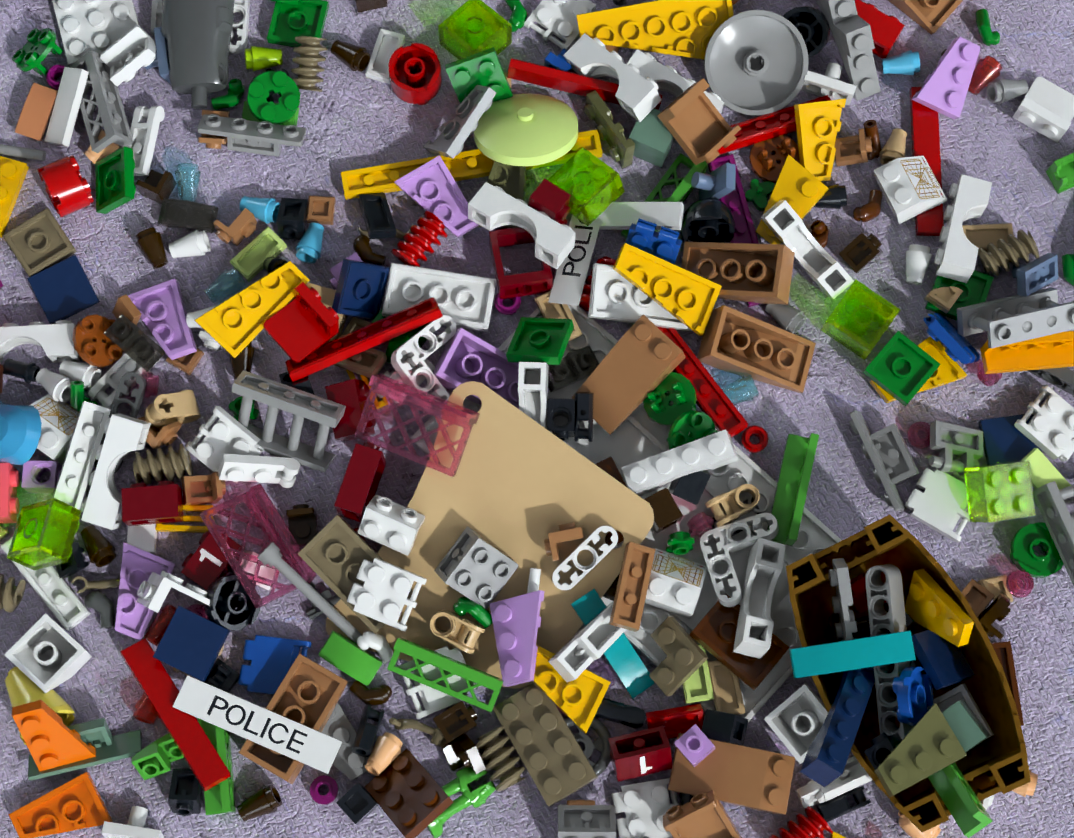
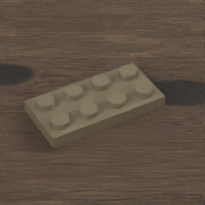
M339 514L298 553L352 611L355 605L347 602V598L354 583L360 585L365 583L356 578L363 560L366 559L371 562L374 561V558L383 560ZM412 589L410 590V593L407 597L409 599L411 598V595L413 593ZM353 611L374 634L385 625L380 621Z
M535 683L530 684L494 706L493 710L504 727L505 732L548 807L553 806L598 778L558 707Z

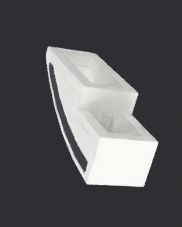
M614 601L586 624L548 661L566 682L576 680L626 630L609 624Z

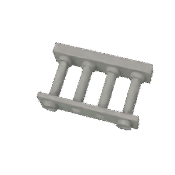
M1050 287L1038 290L1027 297L1014 295L957 308L958 334L968 336L986 331L988 332V347L992 349L1073 330L1074 301L1059 304L1057 289Z
M243 370L233 382L231 391L242 396L238 422L260 439L257 444L265 452L280 457L294 458L300 464L308 466L313 470L326 472L335 454L325 451L330 427L335 428L344 415L346 406ZM253 400L268 405L264 429L249 424ZM279 409L293 414L289 438L274 433ZM304 418L319 423L314 447L299 442Z
M1053 481L1032 491V494L1074 586V514L1070 515L1064 502L1065 499L1074 496V485L1059 490L1056 482Z

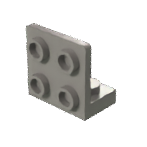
M467 526L434 571L444 583L487 609L490 605L489 603H492L516 571L518 564L485 542L476 531Z
M558 805V838H616L615 805Z

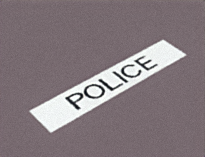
M585 167L569 224V227L576 233L575 247L556 271L549 303L579 306L602 220L581 209L580 203L606 202L615 169Z
M188 675L173 705L178 710L326 774L329 773L342 744V741Z

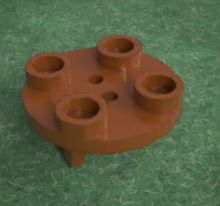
M784 134L755 143L749 155L752 170L764 182L776 183L788 154L800 164L798 145L792 138Z
M96 314L88 315L77 322L73 329L72 340L75 350L83 362L97 367H105L122 357L123 340L117 321Z

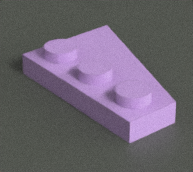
M962 37L955 38L938 61V65L932 74L928 75L925 79V84L919 92L915 93L911 100L949 118H960L981 47Z
M440 155L394 181L401 190L423 209L436 215L443 222L445 228L457 238L479 226L468 219V202Z
M175 278L128 295L140 311V318L171 360L197 352L191 328L187 325V312L179 283Z
M124 542L115 631L136 640H142L154 611L137 602L139 598L137 591L143 581H148L152 572L160 575L163 570L171 574L175 563Z
M538 590L489 603L503 686L505 687L534 681L538 649L536 639L538 627L541 625V617L539 615L545 591Z

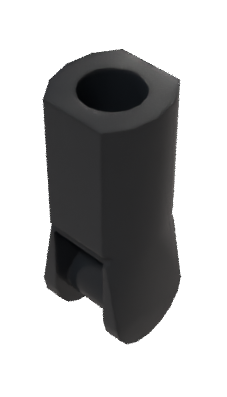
M575 393V442H578L579 439H588L589 442L593 441L594 393ZM579 421H588V428H579Z
M603 698L595 714L596 717L621 723L634 729L642 727L646 719L643 709L624 705L607 698Z
M366 704L352 747L353 753L362 757L370 756L384 716L383 709L378 711L371 708V704ZM367 719L373 720L374 724L368 723Z
M860 786L818 804L817 809L825 821L829 822L871 803V801L865 797L863 792L864 786ZM850 795H853L856 805L850 807L846 799Z

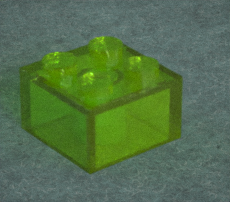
M468 0L438 25L439 44L458 60L493 47L498 55L512 43V25L482 0Z
M583 147L548 179V181L571 195L568 205L571 207L570 213L587 226L625 192L619 173Z
M855 280L828 317L821 331L865 360L901 309Z
M1008 461L964 468L970 522L990 523L1036 515L1029 461Z
M56 498L22 507L7 558L32 570L66 563L72 554V544L75 533L79 529L81 511Z

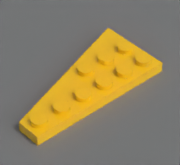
M656 0L576 15L580 38L585 33L592 39L598 38L604 45L703 60L713 33L722 23L734 16L732 0Z

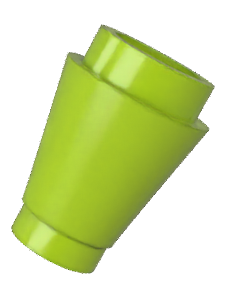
M258 46L244 49L246 70L252 69L254 72L283 64L281 49Z

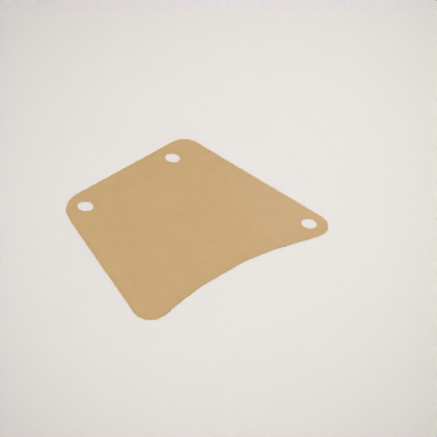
M470 381L460 384L453 390L448 399L430 459L415 493L406 507L414 509L417 513L425 516V520L418 530L412 550L407 556L382 545L377 553L385 562L424 577L427 581L425 585H421L415 600L417 602L416 608H412L406 622L408 626L406 632L385 624L377 634L386 638L393 652L395 651L393 648L396 640L400 637L433 651L447 645L450 650L456 648L451 643L432 633L430 620L440 610H449L456 614L453 610V605L458 602V598L466 596L444 583L434 570L468 526L476 531L485 542L518 564V568L492 603L527 594L530 568L541 569L539 590L545 592L544 600L541 601L539 615L541 617V625L538 627L536 645L556 654L577 633L583 624L571 604L593 589L596 590L600 598L603 597L620 573L626 544L633 542L640 545L653 526V509L650 503L483 383ZM469 395L478 396L482 402L480 410L476 413H468L463 407V402ZM575 522L576 527L582 526L584 538L557 543L560 560L553 561L552 555L547 556L544 540L549 539L548 533L559 531L558 525ZM611 526L622 533L624 537L622 546L612 549L572 589L560 590L554 585L552 576L555 569L597 528ZM602 531L598 534L600 540L595 545L592 540L588 542V545L597 551L598 556L603 554V551L599 550V548L606 543L605 537L607 533ZM581 550L577 555L578 562L583 566L592 564L594 559L592 552ZM572 560L568 562V565L572 567L567 572L561 570L558 573L561 576L558 580L559 583L567 582L571 584L572 580L570 577L575 571H577L579 576L583 573L582 570L574 565ZM414 581L412 585V590H414L415 585L417 583L416 581ZM341 599L336 603L334 608L362 635L366 631H371ZM407 605L403 607L398 622H401ZM489 605V607L486 610L491 614ZM468 612L466 613V615L461 616L463 618H467L481 625ZM440 616L436 620V625L440 630L445 631L450 629L451 622L447 617ZM328 617L326 618V632L329 636L332 631H335L350 639ZM492 623L489 627L485 628L484 633L480 634L474 646V654H469L462 650L461 653L467 665L502 679ZM469 631L465 641H468L472 633L471 631ZM372 648L366 649L373 652H377L375 649ZM402 652L400 653L399 659L406 661L414 660L413 657ZM531 681V682H526V683H522V684L510 686V687H507V688H512V689H515V688H523V687L529 686L530 684H532V683H534V682H533V681Z

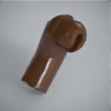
M867 120L863 124L865 136H870L872 143V152H868V160H873L880 156L882 149L877 122L875 120Z
M870 190L868 203L862 207H856L853 210V218L856 221L862 220V222H868L876 218L881 210L883 192L880 190Z
M816 220L811 224V235L824 248L828 242L829 230L823 221Z

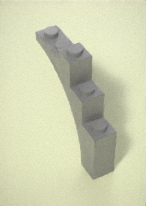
M815 0L829 23V28L842 57L849 83L857 86L853 98L858 101L881 92L872 49H875L870 24L858 16L855 0Z

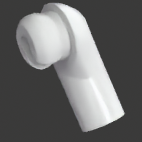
M366 631L357 638V644L361 650L375 649L384 664L391 660L394 652L384 636Z

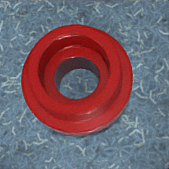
M749 426L742 433L741 443L747 451L757 453L764 450L767 446L768 434L760 426ZM757 436L759 443H751L750 437Z

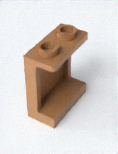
M704 78L692 84L657 115L695 165L704 161L708 164L720 155L718 150L722 146L726 148L737 139L735 134L741 130L739 125L730 127L705 95L704 91L710 86Z
M714 790L708 793H698L690 802L682 806H673L663 815V827L666 832L670 831L673 838H742Z

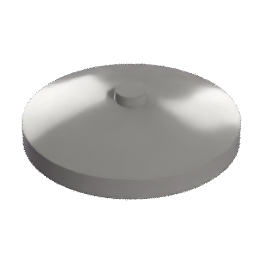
M766 10L741 12L722 23L710 38L704 56L705 77L710 90L717 94L721 101L724 102V106L730 110L752 116L773 113L789 104L801 90L805 82V75L808 72V51L798 29L783 16Z

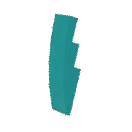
M595 589L571 604L584 625L588 624L606 608V605ZM622 633L603 655L633 699L654 685L655 682L649 676V671L625 634Z
M911 631L789 649L794 678L916 660Z

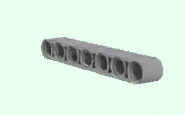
M893 564L871 567L865 576L870 635H885L887 629L891 633L907 631L900 570ZM882 571L886 575L885 584L881 580ZM884 601L889 605L888 613L884 609ZM910 661L894 663V670L891 669L889 664L874 666L880 734L885 732L887 736L898 732L903 740L913 726H909L907 723H900V728L896 726L894 719L895 716L897 717L898 702L892 695V684L894 677H900L903 669L910 667ZM885 748L884 753L886 757L889 755L890 751Z

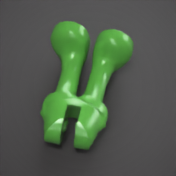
M464 767L456 772L457 778L441 787L449 797L458 792H461L462 795L453 800L454 803L427 826L433 838H438L442 835L443 825L450 817L471 805L474 808L481 806L496 790L493 781L479 785L476 790L471 788L470 783L474 780L476 782L481 776L488 773L486 770L476 775L470 767Z

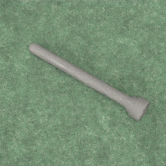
M271 542L257 559L264 565L274 566L354 643H357V638L362 636V634L281 558L283 556L279 552L281 549L274 542Z

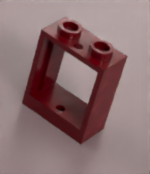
M521 227L511 229L499 228L495 231H489V246L500 299L541 294L552 290L553 277L551 267L541 260V271L504 276L499 248L535 243L532 235Z
M364 442L363 445L355 444L334 504L340 516L357 522L362 521L367 505L376 495L386 466L383 452L379 450V446L369 442Z

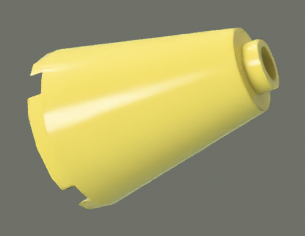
M17 666L8 672L5 684L12 707L42 700L62 718V723L65 726H70L73 723L75 717L72 714L74 713L72 707L53 689L44 693ZM19 731L20 738H21V740L24 742V744L26 745V743H25V741H24V739H23V737H22V735H21V733H20V731Z

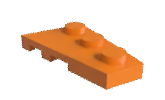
M42 700L12 707V717L39 772L96 757V748L90 743L86 744L80 739V734L75 729L70 730L62 723V718Z
M89 772L81 774L8 814L19 838L44 837L101 826L104 824V821L113 822Z

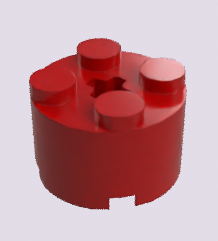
M412 43L411 46L398 48L392 54L388 65L392 91L404 102L418 105L427 104L429 100L437 95L442 84L441 65L435 51L427 45Z
M73 155L66 156L37 169L41 181L45 182V190L60 218L85 208L94 202L89 184L85 177L82 178L79 172L80 168Z

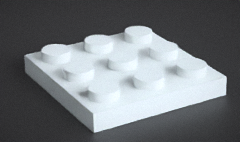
M52 0L69 67L90 50L101 54L135 25H139L133 0Z

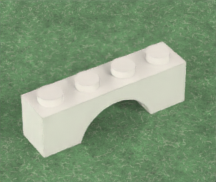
M584 33L563 55L567 63L572 65L571 69L579 75L591 78L609 76L618 79L619 87L615 96L622 109L639 122L662 100L657 91L659 87L651 78H643L640 71L634 65L629 64L627 66L623 63V59L617 52L606 50V46L596 37L592 39Z
M638 49L626 64L627 66L629 64L634 65L640 71L643 78H651L658 85V90L669 92L676 97L696 83L692 79H685L680 76L671 66H664L657 62L650 53H643ZM704 91L705 95L721 114L724 102L721 101L717 94Z
M961 174L957 184L952 183L948 198L952 199L951 205H947L943 220H947L946 227H942L939 236V242L943 243L941 249L938 248L934 259V264H938L936 275L963 283L968 282L975 269L979 248L967 239L962 223L971 218L981 217L988 205L992 182Z
M485 182L468 203V219L489 231L504 225H514L528 231L535 240V257L555 269L560 267L575 247L576 233L569 226L554 221L546 213L531 208L525 201L510 196L498 186Z
M779 200L760 217L781 243L795 253L794 258L827 297L835 299L854 282L843 267L811 235L803 220L786 200Z
M67 320L56 321V324L47 325L43 322H30L27 326H18L15 323L2 324V327H0V364L4 356L11 349L22 344H35L42 347L47 357L53 363H62L65 359L80 362V356L75 350L72 340L73 329L76 325Z
M519 362V410L546 429L549 366L547 363Z
M112 414L111 418L107 419L104 426L105 440L99 446L96 453L98 464L96 470L92 471L88 481V485L91 488L88 497L84 498L81 505V512H83L82 521L110 530L121 527L122 496L115 485V468L125 454L144 449L151 423L123 414Z
M725 429L622 467L628 488L638 496L661 489L667 483L682 476L702 470L716 469L739 459L731 436Z
M759 538L749 550L733 652L760 659L770 649L774 622L771 620V603L774 589L783 567L786 547L784 544Z

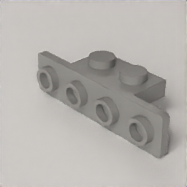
M216 114L203 115L197 127L198 133L227 137L228 150L279 157L281 153V144L301 147L306 136V128L295 125H279L267 121L257 122L243 118L220 117Z
M851 412L852 420L849 421L851 428L856 435H860L864 443L861 445L865 457L867 459L871 458L875 468L872 471L879 484L882 483L887 492L884 494L888 506L891 509L894 508L895 511L905 510L906 507L895 484L918 474L919 471L897 425L892 424L871 434L861 412Z

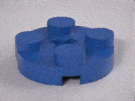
M906 667L901 672L900 677H894L892 687L894 693L897 694L898 721L900 723H907L909 726H914L927 712V706L933 705L932 683L927 674H922L921 671L924 670L922 667Z

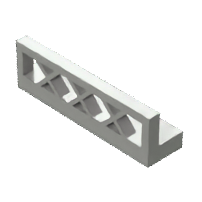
M90 50L73 63L70 68L83 69L87 66V71L89 72L80 108L92 151L99 153L111 143L128 147L133 143L118 87L110 80V68L100 59V54ZM92 85L93 91L90 100H88L87 92L89 86ZM98 106L99 112L96 120L93 121L92 115L95 107ZM101 127H104L106 136L99 140L98 136Z

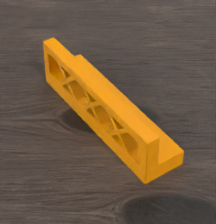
M1074 331L1056 333L992 349L988 347L987 340L980 348L984 373L993 374L1073 367Z

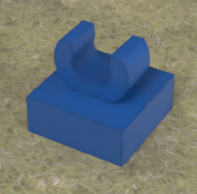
M564 48L558 56L550 51L544 60V66L571 72L572 65L567 63L563 56L568 50Z

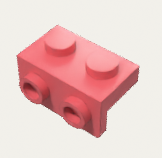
M0 463V524L17 523V514L20 509L17 497L20 476L18 470L10 463Z

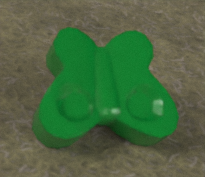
M757 179L751 180L750 190L745 193L746 201L753 202L757 210L764 211L767 206L766 196L772 194L775 184L770 181L761 183Z

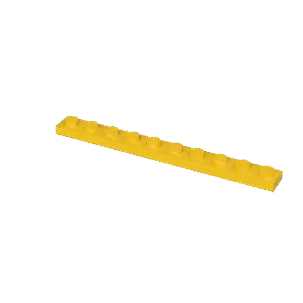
M598 129L578 132L577 141L568 153L549 163L526 166V170L602 157L603 152ZM479 149L460 152L454 159L440 155L455 182L489 176L494 164V160L485 156ZM437 156L341 172L345 199L359 198L360 194L402 191L394 181Z

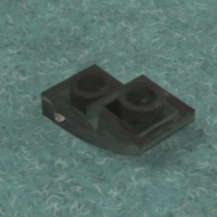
M163 198L158 224L164 227L186 228L192 232L198 230L199 232L213 233L215 227L213 222L216 220L218 207L191 201Z
M123 314L103 333L146 372L166 353Z
M590 345L569 352L562 358L560 365L548 364V389L550 392L567 387L591 375L599 365V362Z

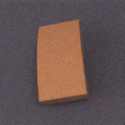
M34 82L21 111L15 133L42 141L49 117L52 115L58 91Z

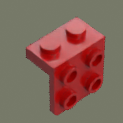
M304 282L295 288V299L264 322L265 331L294 363L302 362L339 333V316L330 306L326 308L321 302L322 299L319 293L313 287L308 288Z

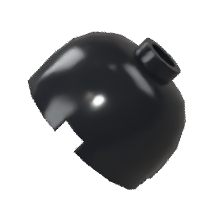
M801 6L793 8L783 15L802 35L807 47L808 58L822 51L830 36L829 23L822 12L813 7Z
M702 199L692 203L685 211L682 222V236L686 242L689 239L693 242L725 243V240L730 238L731 241L734 238V217L729 207L723 202L715 199Z
M230 574L217 578L212 582L206 591L208 592L206 598L210 600V604L203 603L208 619L232 631L242 630V628L255 622L261 608V596L257 595L254 581L243 575Z

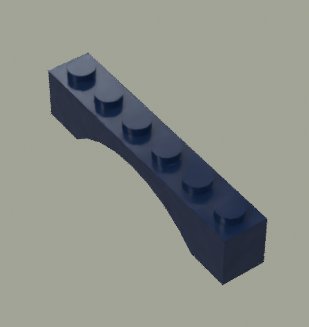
M865 625L853 635L854 639L870 637V627ZM874 667L842 671L840 685L831 709L818 734L808 748L800 772L823 787H826L843 774L875 683Z

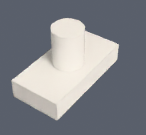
M828 63L825 75L808 71L801 90L820 97L828 95L831 100L846 99L845 105H850L857 86L840 81L843 67L837 63Z
M140 806L131 807L127 825L104 821L101 831L104 838H164L161 830L144 828L149 810Z

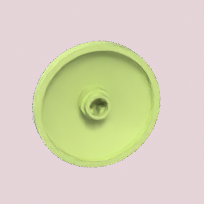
M514 94L513 97L492 102L491 107L482 114L478 121V126L473 132L474 141L478 149L485 156L496 162L512 166L541 165L562 157L572 149L578 138V119L575 112L567 104L556 98L542 94Z

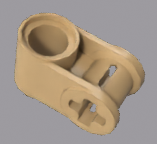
M193 390L158 395L144 412L146 421L155 427L165 426L176 421L186 424L196 421L201 417Z
M743 484L706 502V508L711 509L717 521V528L730 524L755 509L760 499L759 490L752 484ZM743 492H748L753 496L754 501L751 504H744L740 501L739 495Z
M449 610L436 612L430 620V629L434 635L469 654H474V646L480 634L486 630L478 623L463 618ZM440 616L447 617L451 622L450 629L440 630L436 625L437 618ZM469 631H471L472 633L468 641H465Z

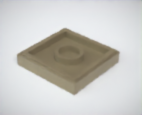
M49 208L44 209L2 235L29 277L60 263L77 252Z

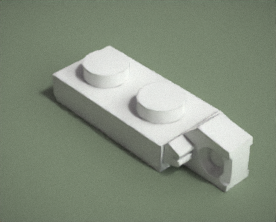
M853 756L847 760L843 774L826 787L811 780L807 783L808 785L797 789L796 792L800 803L806 808L816 805L818 802L823 803L873 779L860 765L856 757Z

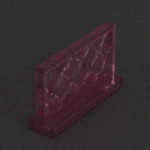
M372 375L368 384L371 388L354 437L454 477L473 424L477 423L480 413L385 375ZM377 393L385 396L390 406L379 413L374 404ZM405 404L410 406L414 417L402 422L397 408ZM392 411L397 426L386 430L380 416ZM430 414L435 416L439 427L427 433L421 418ZM375 419L381 433L372 437L365 434L364 430L367 422ZM442 419L448 421L449 423L444 425ZM416 421L422 435L410 441L404 426ZM453 424L463 427L461 438L452 443L446 428ZM400 429L405 443L397 447L392 445L388 434ZM441 431L447 445L435 451L429 436ZM421 439L425 440L430 451L429 454L423 457L416 454L412 445ZM448 448L453 457L450 468L441 465L437 456L438 453ZM432 456L434 462L431 461V460H428L427 458H429V457Z
M257 484L251 487L248 492L207 509L200 514L256 609L297 588L293 584L285 585L277 582L279 571L274 566L264 565L257 559V556L245 553L246 542L261 546L259 555L271 542H274L281 549L279 551L283 555L281 558L306 582L311 583L317 576L311 567L298 555L301 548L261 484ZM245 502L250 510L249 517L235 513L236 505ZM220 514L228 517L226 528L216 525L211 516ZM232 519L247 523L244 534L230 529ZM251 525L261 528L264 533L263 540L249 536ZM228 536L242 540L240 551L229 547L226 542ZM242 559L257 563L254 574L243 570L241 567ZM261 565L275 569L273 580L258 576ZM256 582L271 587L268 596L260 598L255 590Z

